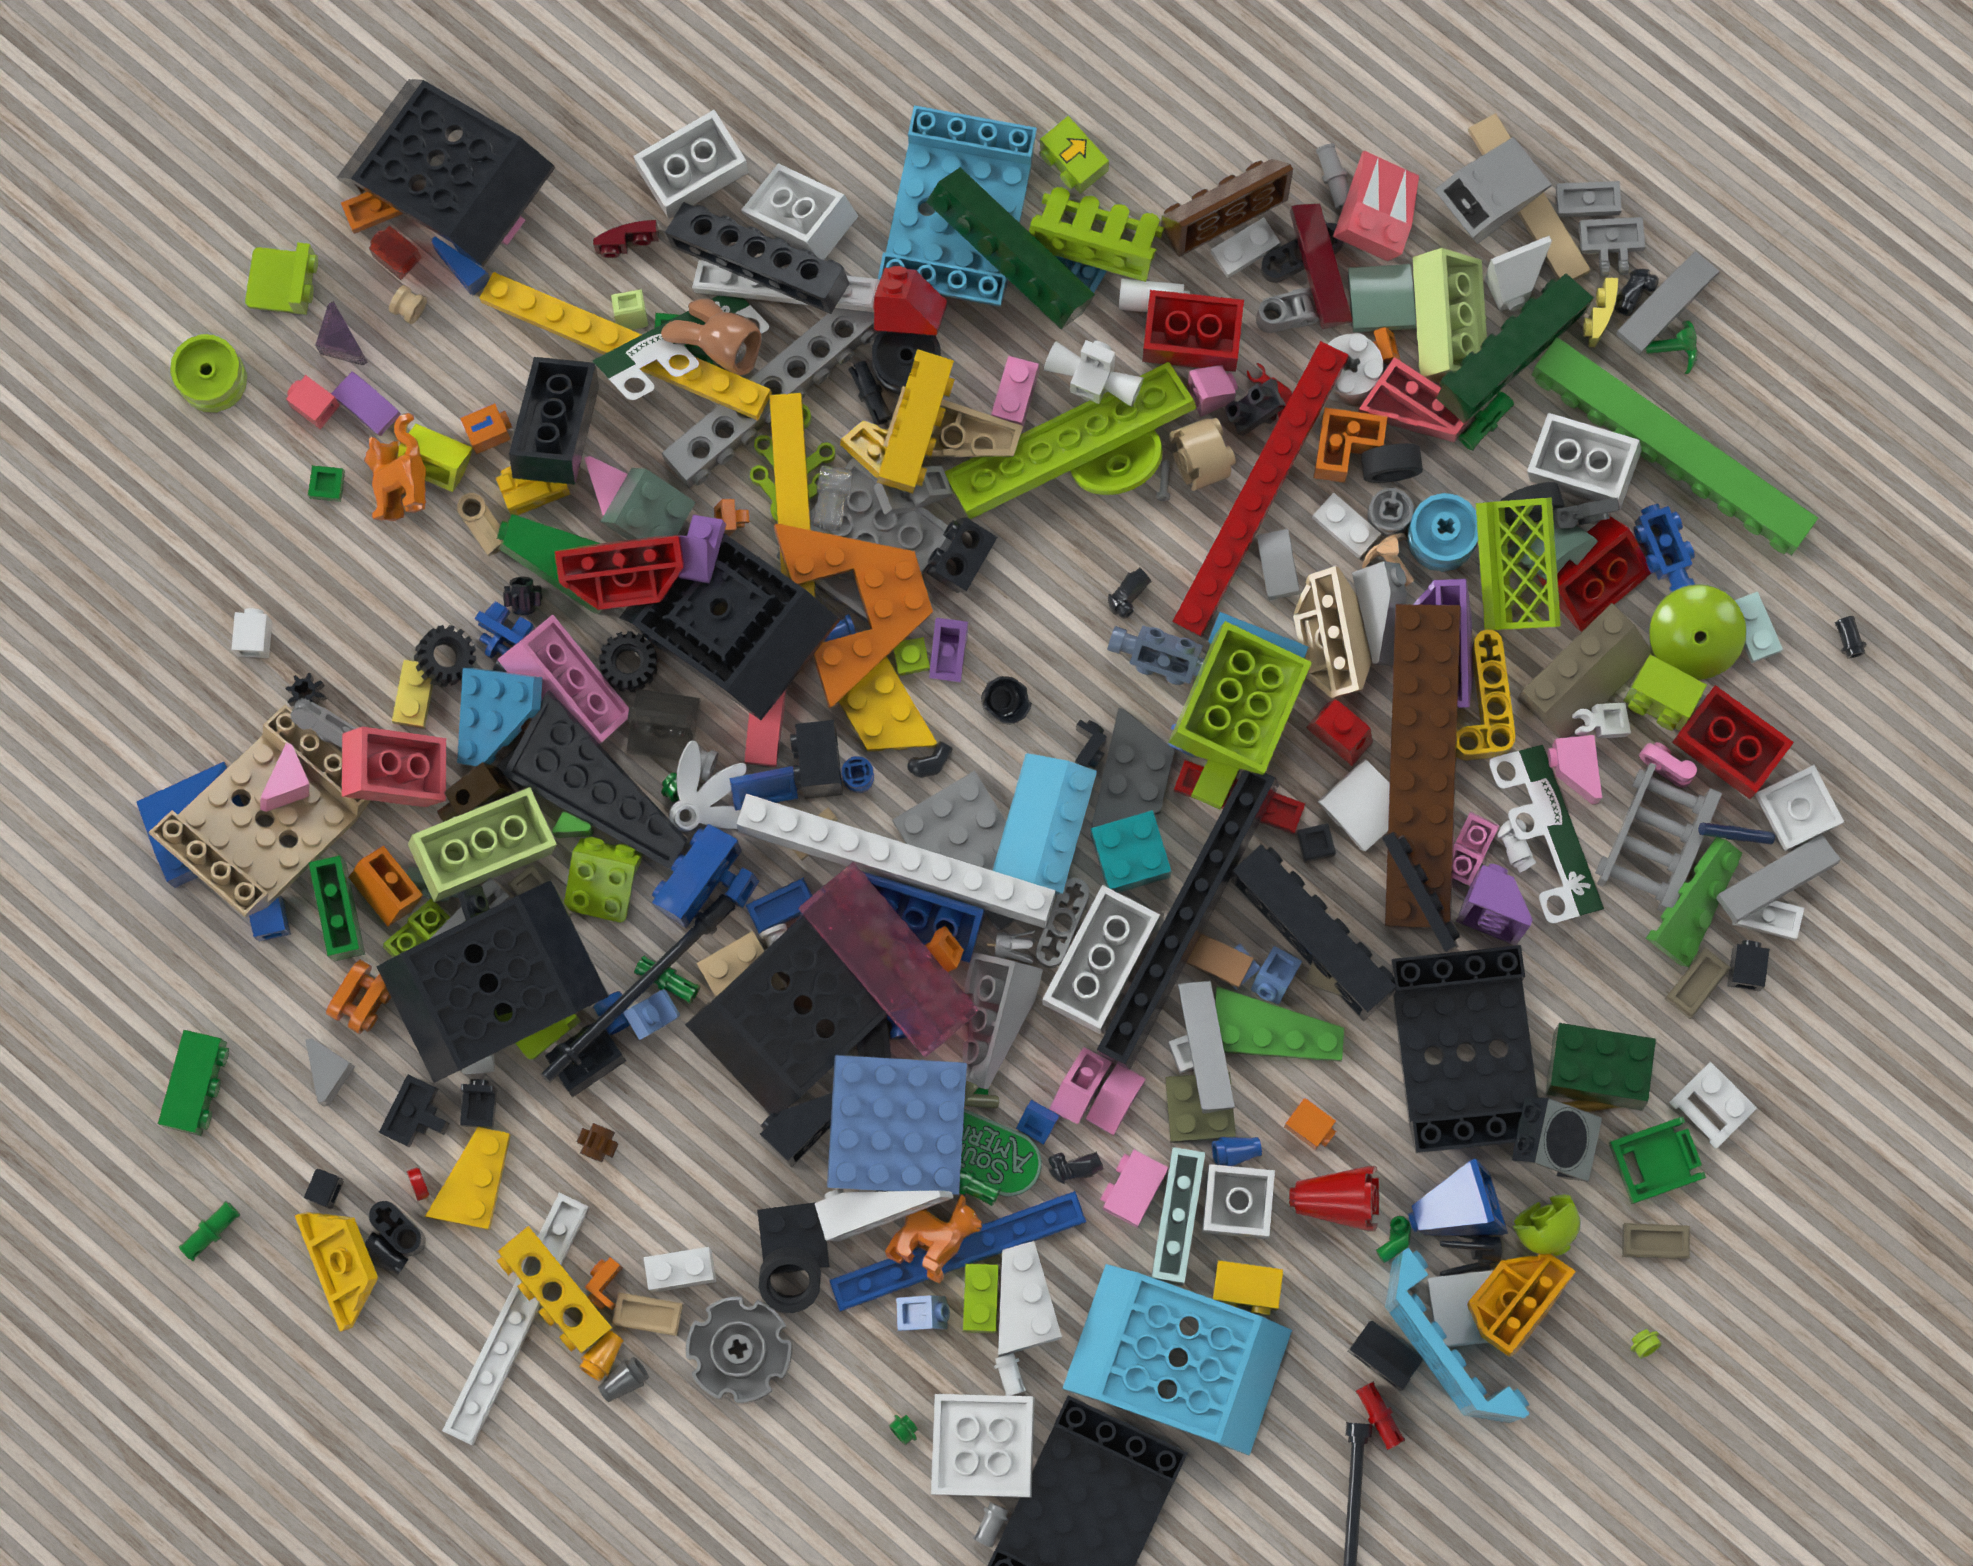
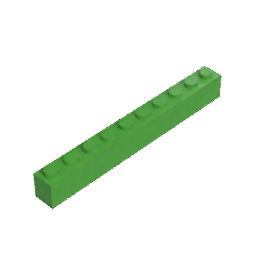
M1558 337L1555 338L1534 367L1532 376L1541 388L1547 391L1551 389L1561 396V400L1567 406L1573 409L1578 407L1585 412L1587 418L1593 424L1599 427L1604 425L1612 432L1640 440L1642 450L1640 455L1645 460L1651 463L1656 461L1665 468V472L1671 478L1677 481L1683 480L1692 486L1691 490L1697 496L1703 499L1709 498L1718 504L1717 508L1728 517L1735 516L1744 523L1743 526L1754 535L1761 534L1770 541V545L1776 551L1783 554L1787 552L1792 556L1818 520V517Z

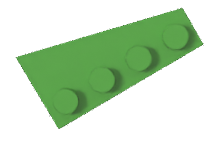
M1716 837L1694 868L1695 876L1692 881L1684 882L1679 889L1680 898L1673 908L1667 907L1660 918L1663 922L1657 931L1651 930L1645 939L1677 964L1689 968L1719 905L1716 897L1719 893L1726 890L1743 853L1726 839Z
M1218 986L1216 987L1215 1006L1224 1053L1342 1061L1343 1027Z

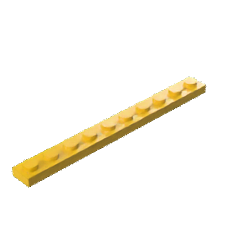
M496 272L492 273L479 297L481 303L603 355L642 335ZM674 355L669 360L670 366L677 370L687 368L690 363L689 359L684 355ZM696 358L699 362L697 368L679 377L672 376L657 359L639 368L642 372L755 420H759L770 399L769 395H772L771 389L699 358Z

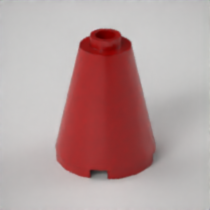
M1365 1166L1299 1180L1296 1182L1295 1187H1290V1207H1295L1296 1213L1368 1232H1375L1378 1223H1372V1215H1379L1380 1190L1379 1178H1372V1174L1378 1171L1377 1167Z

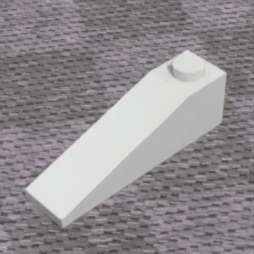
M837 1189L824 1195L825 1199L815 1203L825 1240L842 1241L952 1199L953 1195L949 1191L844 1192L843 1189Z

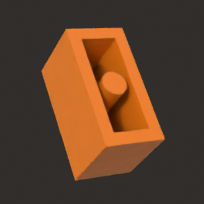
M385 846L362 858L348 877L387 927L411 913L423 896Z

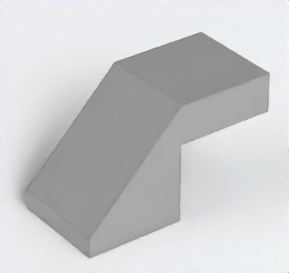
M942 465L924 467L927 468L923 485L922 487L916 485L913 494L880 483L873 486L884 515L908 513L951 496L953 492Z

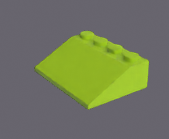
M1224 621L1213 638L1168 743L1197 757L1264 775L1312 662Z

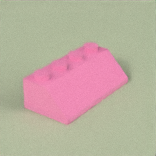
M551 615L497 659L508 673L543 677L541 701L546 692L550 690L599 744L634 714L554 615Z

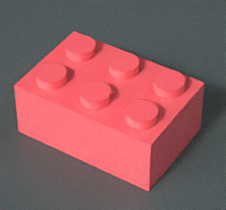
M363 726L342 734V797L419 807H429L446 801L444 794L446 791V738Z

